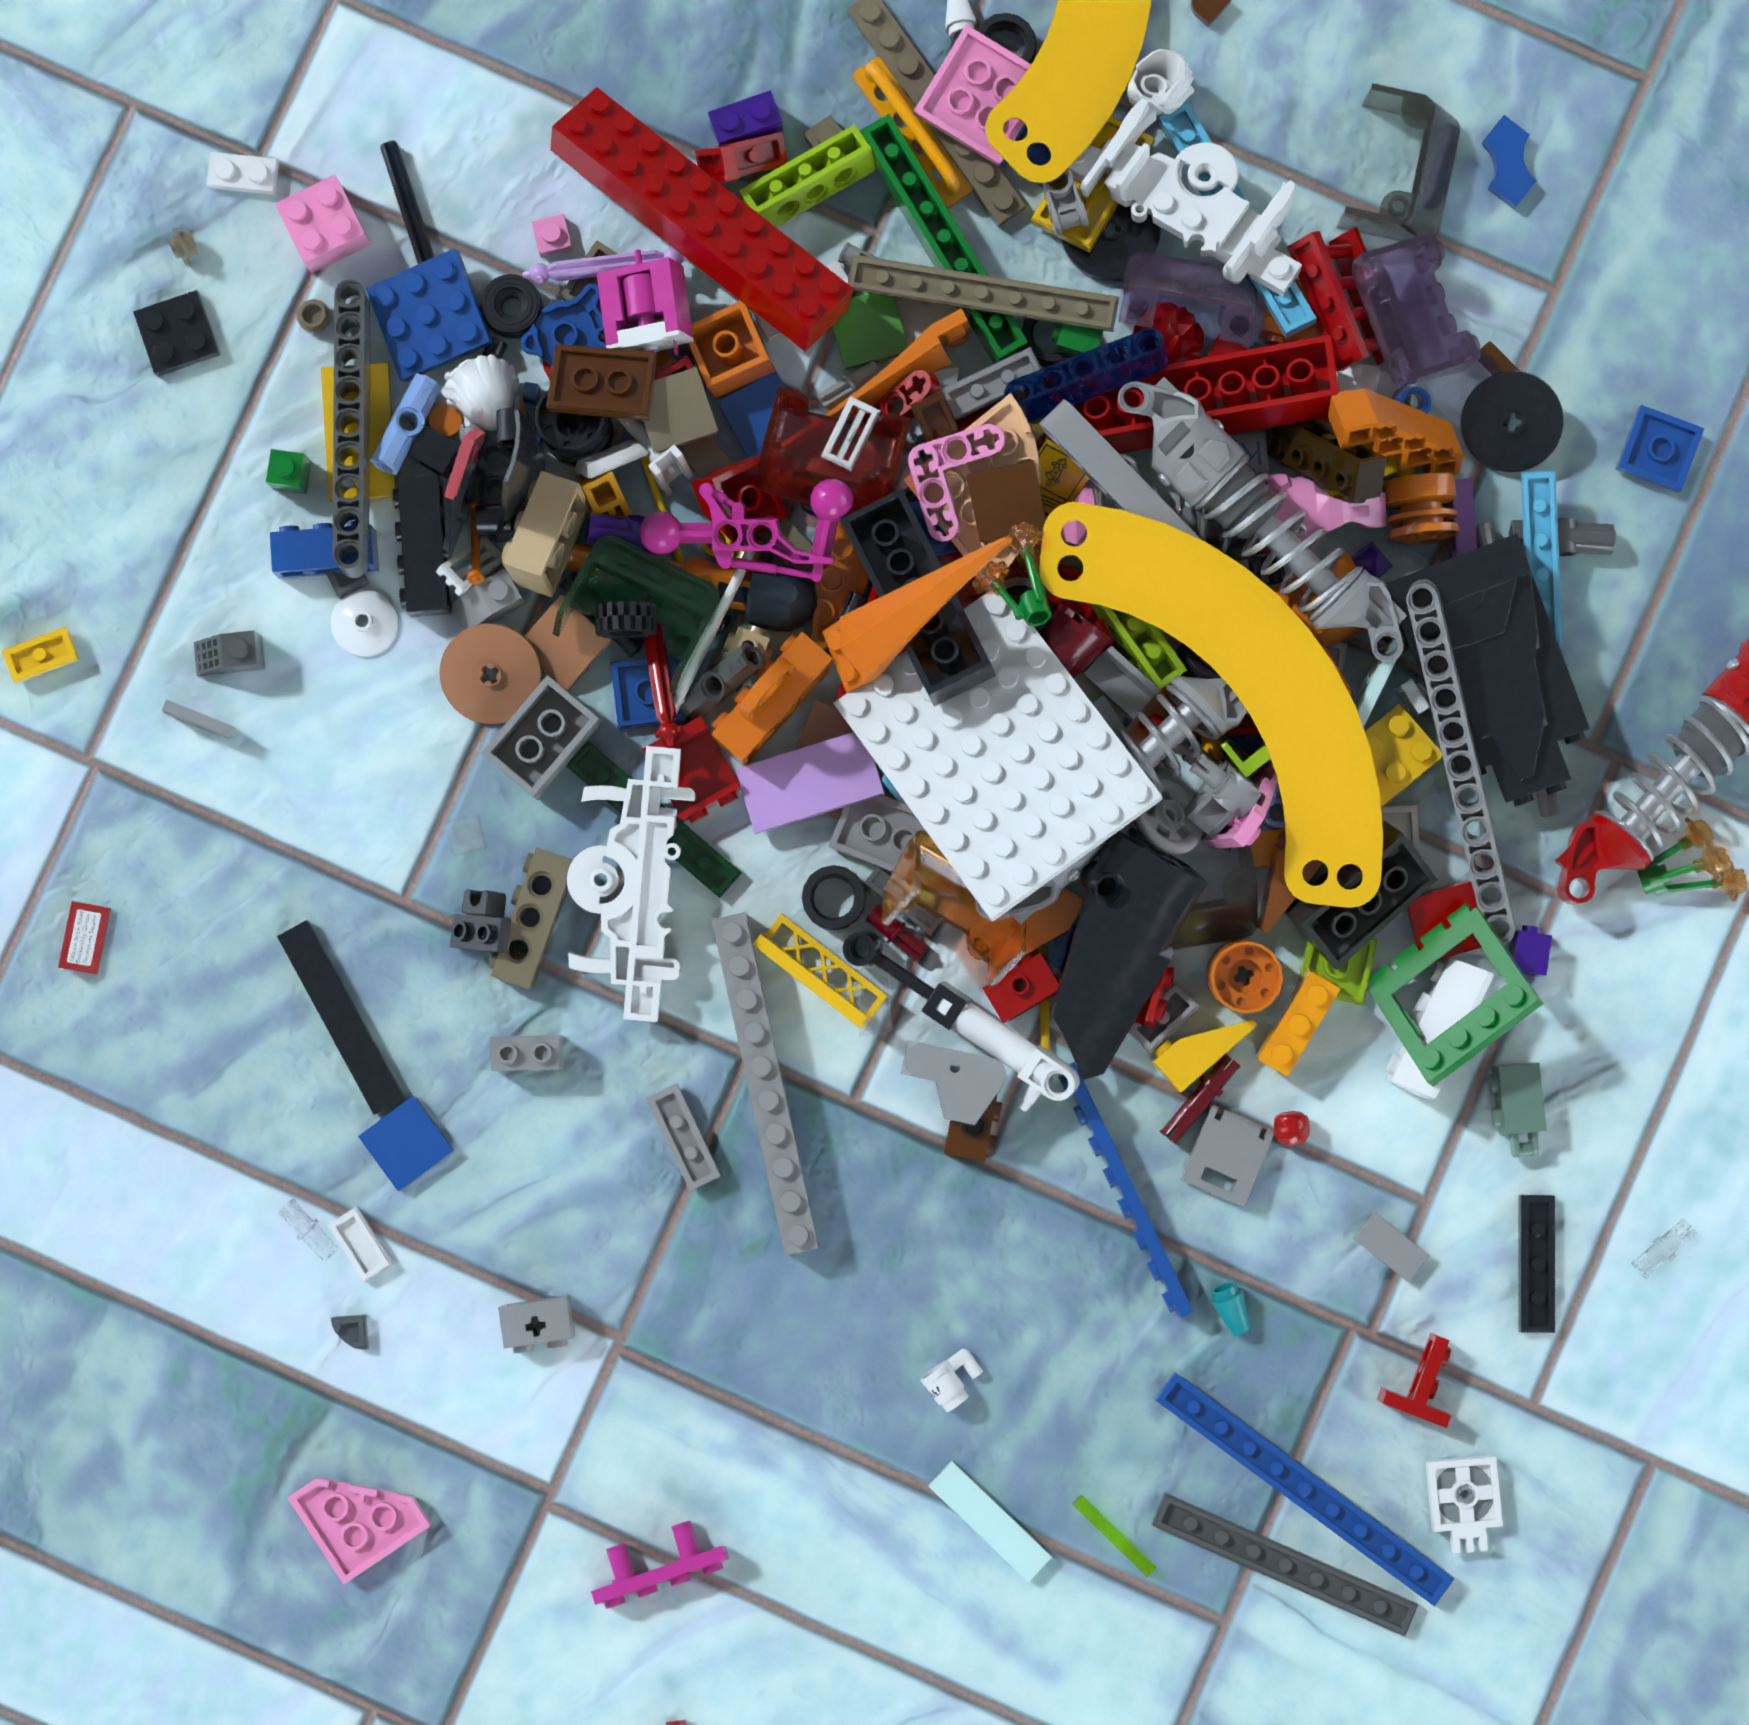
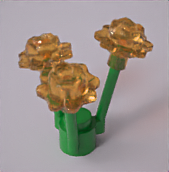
M1022 522L1020 525H1014L1010 528L1009 535L1006 537H1012L1013 539L1007 546L1010 549L1020 550V554L1017 556L1019 562L1018 571L1021 573L1026 572V575L1030 578L1032 590H1028L1021 595L1019 605L1006 591L1007 586L1004 583L1005 577L1010 572L1005 561L998 563L990 561L975 575L976 579L972 582V586L977 594L993 591L996 595H1000L1012 609L1016 620L1024 619L1028 626H1039L1047 622L1052 615L1047 602L1045 586L1039 573L1041 546L1036 545L1045 534L1044 531L1034 528L1033 524Z
M1688 817L1685 818V835L1677 840L1678 843L1653 857V861L1645 870H1637L1646 895L1655 892L1656 896L1667 892L1712 888L1713 890L1723 889L1729 895L1731 901L1735 902L1739 894L1747 890L1748 884L1744 869L1734 868V864L1730 861L1726 849L1714 846L1712 842L1714 836L1708 824L1702 819L1693 822ZM1693 846L1704 850L1702 858L1693 860V864L1670 871L1667 870L1665 864L1658 866L1659 863L1682 849L1686 851ZM1693 871L1696 873L1707 871L1710 875H1713L1711 880L1667 885L1672 883L1670 878Z

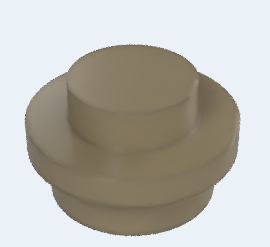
M311 299L305 301L299 307L297 320L305 331L320 333L329 326L331 312L324 302Z

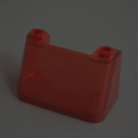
M778 387L760 454L757 485L761 490L771 495L810 504L812 491L819 482L826 479H838L851 489L854 496V505L850 513L894 492L911 418L897 413L879 416L852 473H849L844 468L837 467L833 463L821 459L824 448L839 418L809 412L810 401L801 391ZM846 421L831 454L837 456L853 422ZM860 424L844 456V460L849 461L866 425Z

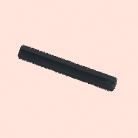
M392 140L381 144L380 149L417 263L420 264L435 256L399 145L396 141Z

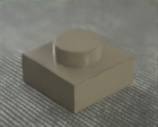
M830 114L803 133L810 147L814 148L840 133L842 129Z

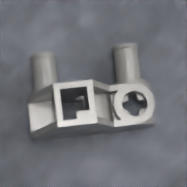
M1191 745L1189 749L1195 752L1193 746ZM1201 747L1198 758L1183 755L1182 760L1191 765L1190 772L1204 781L1185 808L1184 814L1190 821L1213 838L1234 817H1244L1257 803L1261 790L1250 777L1246 778L1227 759H1219L1217 761Z
M907 1040L900 1074L935 1081L943 1118L975 1125L1006 1080V1071L1003 1064L994 1058ZM952 1063L959 1064L960 1070L953 1073L950 1070Z

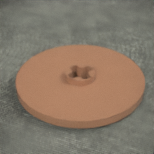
M482 623L463 630L452 639L443 653L439 675L442 690L456 711L475 722L500 724L508 722L541 683L542 672L539 657L526 637L506 625ZM484 666H487L489 669L494 667L498 669L499 672L496 674L498 681L494 682L491 678L488 680L483 678V674L486 672Z

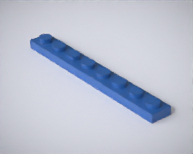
M1075 1062L1069 1063L1077 1070L1080 1079L1078 1089L1073 1093L1078 1106L1073 1108L1080 1125L1084 1126L1087 1124L1092 1134V1137L1088 1138L1090 1147L1096 1157L1102 1155L1107 1165V1168L1102 1170L1110 1188L1115 1186L1118 1188L1122 1199L1117 1201L1124 1218L1128 1219L1131 1217L1137 1230L1132 1232V1235L1140 1251L1145 1248L1147 1249L1152 1261L1146 1264L1154 1281L1156 1282L1161 1279L1166 1289V1292L1161 1295L1169 1312L1176 1311L1177 1315L1182 1318L1193 1312L1191 1305ZM1061 1075L1058 1079L1065 1091L1068 1088V1080L1064 1075Z

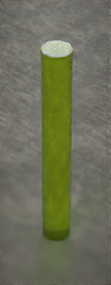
M1080 1495L1075 1499L1072 1505L1146 1577L1155 1570L1156 1566L1086 1498Z

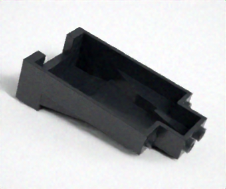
M1516 533L1386 583L1391 599L1407 614V617L1401 622V626L1425 687V679L1406 596L1410 586L1418 580L1427 579L1437 586L1481 775L1488 774L1485 767L1492 765L1505 803L1513 801L1516 807L1533 801L1534 797L1532 794L1545 789L1547 795L1566 789L1565 782L1571 780L1557 741L1564 739L1565 744L1568 745L1586 738L1584 731L1590 730L1518 534ZM1425 588L1417 589L1413 593V598L1417 604L1427 605L1433 600L1431 592ZM1427 622L1421 626V632L1427 638H1435L1440 634V628L1434 622ZM1436 655L1429 659V666L1432 670L1440 672L1448 667V662L1443 656ZM1442 689L1436 694L1438 701L1444 705H1449L1456 700L1454 692L1449 689ZM1450 722L1444 727L1445 733L1452 738L1459 737L1464 732L1463 727L1456 722ZM1458 755L1453 759L1455 768L1458 770H1466L1471 766V761L1466 756Z

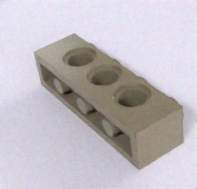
M536 847L534 854L528 853L522 870L527 875L523 886L517 885L513 893L511 904H514L515 908L512 917L506 916L505 918L511 919L507 953H492L488 968L493 969L492 977L533 990L568 893L567 874L573 861L572 859ZM540 877H548L552 884L550 891L545 895H538L534 890V884ZM531 908L537 909L540 914L539 923L534 927L525 926L523 922L524 913ZM523 940L527 943L529 951L525 958L517 960L513 957L511 949L515 942Z

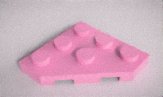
M1271 759L1250 776L1261 790L1257 803L1244 817H1234L1213 838L1207 835L1203 841L1212 848L1249 846L1259 836L1261 829L1258 827L1265 819L1278 783Z
M317 1477L287 1498L343 1585L432 1525L413 1495L323 1477Z

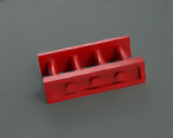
M1357 227L1329 241V246L1325 245L1320 231L1311 232L1287 246L1290 257L1302 264L1298 277L1310 307L1316 316L1322 336L1331 335L1337 372L1344 371L1370 357L1368 352H1372L1376 364L1381 365L1396 357L1398 349H1402L1404 352L1407 351ZM1331 259H1335L1341 277H1338ZM1379 289H1381L1385 300L1373 303L1368 291L1371 290L1373 298L1376 299L1374 291H1377L1378 297L1381 298ZM1344 290L1348 291L1354 308H1350ZM1381 302H1383V303H1385V304L1387 305L1388 311H1389V312H1388V315H1386V316H1379V315L1377 314V312H1376V310H1375V305H1376L1377 303H1378V308H1377V309H1378V311H1379L1380 313H1385V312H1386V308H1385V306L1382 305ZM1391 317L1392 320L1381 323H1383L1385 330L1396 328L1397 332L1384 334L1379 319ZM1356 321H1360L1366 339L1362 338ZM1391 334L1397 335L1400 339L1401 344L1397 349L1391 348L1387 342V337ZM1392 337L1390 338V344L1396 346L1398 345V340Z

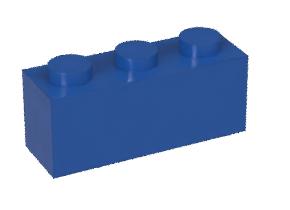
M359 521L347 522L346 526H344V531L350 532L355 530ZM317 523L313 525V529L300 530L299 526L279 527L278 532H270L272 573L278 579L326 575L324 569H335L332 571L334 574L342 573L333 559V524ZM371 524L369 525V567L366 572L379 571L377 531ZM348 554L344 558L343 563L347 565L353 564L357 561L359 554Z

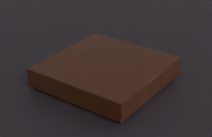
M1034 460L966 475L980 542L1042 530L1044 528L1046 515Z

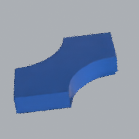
M1503 115L1481 144L1490 154L1494 165L1493 179L1487 190L1512 209H1515L1536 180L1530 175L1524 162V147L1530 134Z

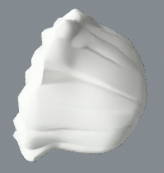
M492 354L488 357L479 355L476 359L465 360L449 374L450 379L445 383L443 396L447 398L446 404L451 409H459L470 422L490 432L497 430L496 411L503 408H513L514 396L518 394L517 387L520 384V380L516 376L513 365L509 366L508 362H505L504 359H497Z

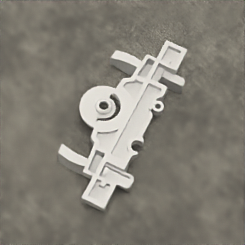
M1142 98L1136 103L1124 118L1112 140L1109 139L1102 150L1090 144L1068 167L1073 177L1081 181L1079 191L1086 197L1089 196L1103 174H1109L1104 183L1110 190L1111 199L1125 207L1132 206V220L1141 223L1150 214L1154 224L1181 238L1185 248L1193 240L1202 241L1204 246L1201 248V257L1212 256L1225 264L1223 267V277L1234 284H1239L1246 274L1249 273L1252 280L1283 297L1301 271L1302 264L1276 250L1281 241V236L1276 229L1292 206L1295 183L1291 180L1287 184L1283 182L1280 191L1274 196L1262 215L1249 207V201L1243 200L1233 193L1238 182V165L1233 155L1224 147L1213 143H1197L1182 150L1175 159L1160 152L1150 156V145L1144 143L1141 147L1134 144L1143 131L1156 120V110L1149 107V100ZM1184 164L1189 167L1188 181L1195 189L1209 191L1218 184L1224 186L1223 189L1211 196L1192 194L1184 187L1181 180ZM1201 173H1208L1211 178L1209 181L1203 182L1199 180L1198 176Z
M646 746L643 780L628 779L627 788L605 785L584 787L581 802L615 800L624 801L620 824L610 829L607 846H593L580 852L570 864L567 874V886L573 900L581 908L592 913L601 914V932L610 938V958H593L568 952L569 968L587 973H611V984L626 985L623 1019L658 1022L662 980H676L681 971L682 965L677 959L665 958L667 943L665 936L672 931V928L661 926L658 919L662 912L674 911L668 903L671 867L666 862V858L675 860L681 855V848L678 844H667L668 840L674 835L677 826V809L660 807V805L662 804V799L696 801L693 789L678 787L681 749ZM671 847L676 850V854L673 856L669 854ZM604 856L612 858L620 865L625 879L620 895L608 903H600V897L610 895L615 891L618 886L619 877L613 866L603 863ZM598 873H603L607 877V883L604 886H598L595 883L594 878Z

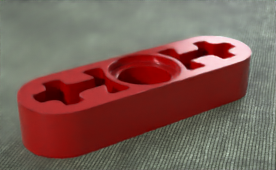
M915 370L873 404L872 407L881 410L874 426L875 432H871L867 441L873 443L883 442L914 417L909 405L940 390V382L937 376L924 370ZM923 380L926 381V382L924 383V385H923L924 391H923V392H919V391L922 389V384H921V382H922ZM902 398L904 403L903 410L895 416L892 410L893 404L897 399ZM867 412L857 430L859 436H861L871 414Z

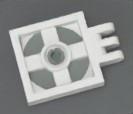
M1496 1456L1425 1461L1432 1531H1449L1452 1554L1460 1553V1539H1464L1466 1553L1474 1552L1473 1538H1478L1480 1552L1488 1551L1486 1528L1503 1526Z

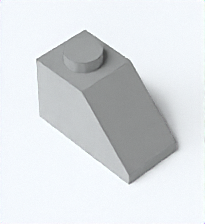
M505 568L484 579L482 583L474 585L450 606L463 630L477 624L491 623L525 605L526 602Z

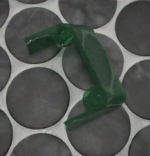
M604 535L597 539L558 609L552 634L559 637L573 609L582 614L593 616L595 615V606H599L602 603L607 604L609 600L616 603L618 601L653 603L656 605L657 623L670 629L665 639V650L670 657L680 662L675 670L669 692L675 694L717 609L720 600L719 591L712 583L617 536Z

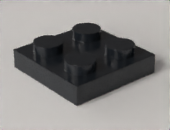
M197 290L133 311L153 372L157 377L220 356L200 293Z

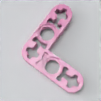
M984 424L920 444L909 453L908 463L928 531L935 540L941 542L950 541L957 536L960 530V521L945 470L1001 452L1005 447L1006 435L999 426ZM990 430L992 434L999 435V440L994 442V449L990 450L988 445H981L976 447L979 454L973 456V445L968 435L974 434V441L985 438V431ZM954 440L963 441L967 448L966 455L960 460H954L948 454V446ZM924 450L927 455H933V461L929 462V469L931 473L938 470L939 478H928L921 483L919 476L926 475L923 465H916L915 459L920 458V451ZM931 483L939 484L944 491L943 498L937 503H931L925 497V489ZM948 503L949 511L942 512L946 521H952L953 527L948 529L949 535L944 536L942 531H936L935 525L940 523L938 513H934L931 516L929 508H940Z

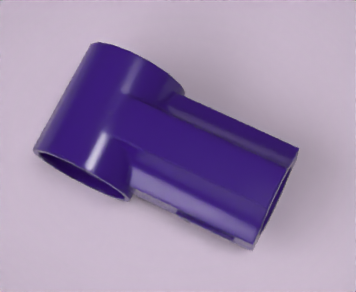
M589 512L585 527V542L587 544L620 548L621 551L631 555L648 556L650 551L644 547L639 535L640 525L646 516L630 514L623 518Z

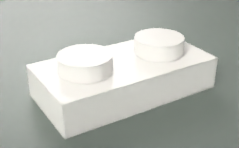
M210 152L206 185L212 189L275 195L279 161L276 158Z

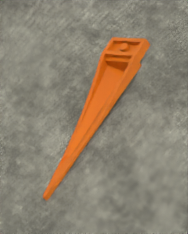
M962 308L931 324L908 348L864 386L854 392L851 397L872 406L913 371L924 370L933 374L951 364L944 348L949 345L951 348H956L969 340L968 335L973 333ZM849 397L806 428L763 453L767 461L770 462L835 427ZM853 407L848 419L857 415L859 409Z
M1003 537L841 616L839 621L822 631L846 693L866 686L879 678L919 630L971 578L1009 545L1013 538Z

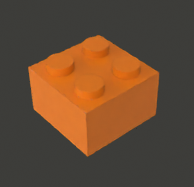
M743 302L735 303L691 324L694 342H690L689 346L705 384L715 399L776 371L748 306Z

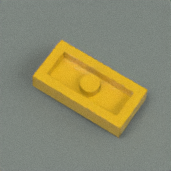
M67 627L2 650L12 681L16 684L80 660L71 633Z

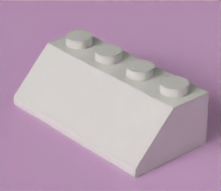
M1451 957L1444 958L1442 963L1436 962L1429 976V980L1433 981L1428 993L1422 992L1414 1009L1418 1011L1414 1021L1424 1035L1422 1039L1426 1045L1481 1004L1495 974ZM1402 1046L1399 1054L1394 1053L1391 1056L1385 1070L1389 1073L1386 1081L1427 1099L1437 1098L1446 1079L1444 1078L1434 1087L1429 1085L1404 1046Z

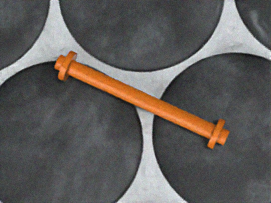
M477 500L472 501L470 509L472 572H469L467 575V580L474 585L484 581V574L480 572V535L477 533L475 507L480 505L481 502Z

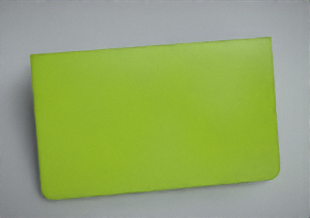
M1227 737L1221 741V747L1246 778L1271 759L1265 743H1262L1243 758Z

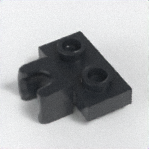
M466 889L464 891L461 911L464 914H454L450 947L507 953L511 919L504 918L506 894L487 890Z

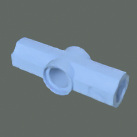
M418 373L414 375L394 415L389 419L387 428L369 460L376 468L385 473L397 474L417 434L423 429L425 419L442 389L437 384V381L427 375H420ZM399 418L408 419L412 424V431L404 430L399 423Z

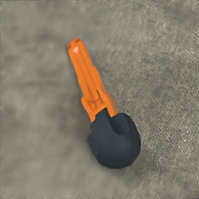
M575 543L565 567L567 570L680 593V603L692 606L700 604L718 606L736 570L721 568L720 566L713 565L705 558L692 555L687 564L650 556H636ZM762 561V562H765V563L777 564V563ZM777 564L779 567L796 569L791 566ZM746 571L729 608L746 611L748 622L756 627L777 632H791L805 625L813 617L817 607L815 584L809 578L779 573L774 575Z

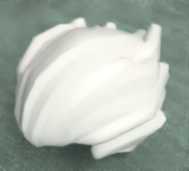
M1165 49L1153 51L1137 63L1136 68L1133 70L1126 92L1128 100L1135 106L1138 101L1144 98L1149 100V107L1156 110V115L1163 113L1171 114L1194 94V88L1191 86L1194 77L1189 69V64L1186 63L1185 58L1180 53Z

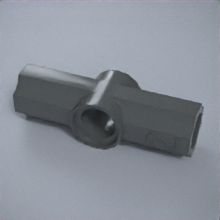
M1557 518L1559 556H1573L1576 553L1609 555L1613 553L1616 540L1614 524L1577 523L1576 519ZM1512 520L1508 536L1517 533L1524 550L1523 520Z
M748 642L744 643L713 670L704 673L700 677V681L687 692L680 707L684 715L693 720L700 716L703 718L729 695L739 691L748 679L764 667V656L758 647H753Z

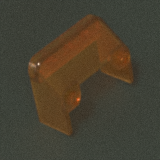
M923 830L917 831L908 841L883 889L882 923L888 926L900 912H909L915 904L966 934L967 949L971 956L988 963V985L993 988L1027 954L1026 921L1020 925L1013 917L993 922L982 918L976 909V899L929 834Z

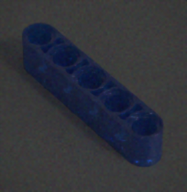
M1144 329L1014 379L1006 386L1004 393L1005 397L1012 393L1030 422L1048 415L1063 399L1071 405H1075L1122 387L1129 382L1156 374L1168 365L1169 356L1162 334L1156 329Z

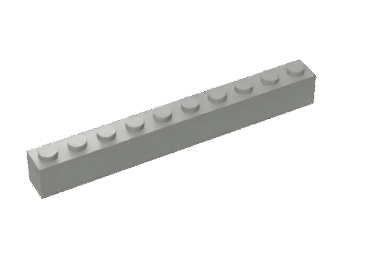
M743 912L711 919L784 1254L787 1256L818 1249V1238L755 950L752 945L753 941L747 914Z

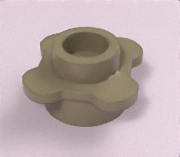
M175 227L173 228L174 235L169 240L170 247L177 259L182 257L185 265H189V258L198 255L196 243L189 230L186 229L179 232L178 228Z

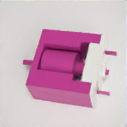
M634 250L635 264L596 273L606 348L658 352L674 348L675 354L679 356L678 345L694 342L683 265L669 257L642 262L641 250ZM664 317V321L655 322V320Z

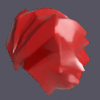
M1158 302L1154 307L1140 314L1131 333V350L1133 353H1137L1138 364H1147L1149 367L1204 358L1200 352L1204 347L1203 329L1198 322L1196 323L1194 313L1188 312L1186 307H1178L1177 304L1170 302Z

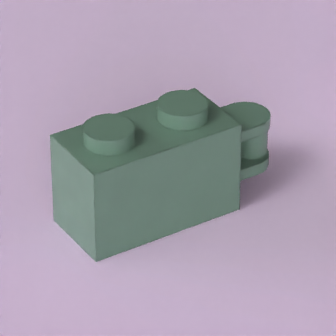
M1539 1062L1491 1066L1492 1074H1488V1088L1490 1094L1495 1095L1496 1108L1491 1110L1494 1128H1498L1499 1134L1509 1135L1513 1158L1538 1155L1537 1132L1547 1131ZM1527 1133L1528 1142L1519 1143L1518 1134Z

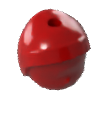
M1283 1112L1274 1118V1136L1279 1143L1286 1146H1296L1305 1143L1309 1138L1310 1121L1308 1116L1302 1112Z

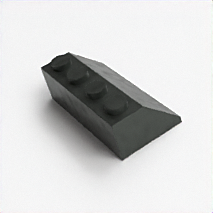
M1386 821L1382 822L1381 883L1377 893L1369 902L1359 907L1346 908L1310 904L1297 898L1284 912L1306 940L1336 970L1438 880L1405 834ZM1354 864L1342 866L1337 873V881L1345 889L1357 888L1363 879L1361 869ZM1328 871L1312 886L1324 883L1328 877Z

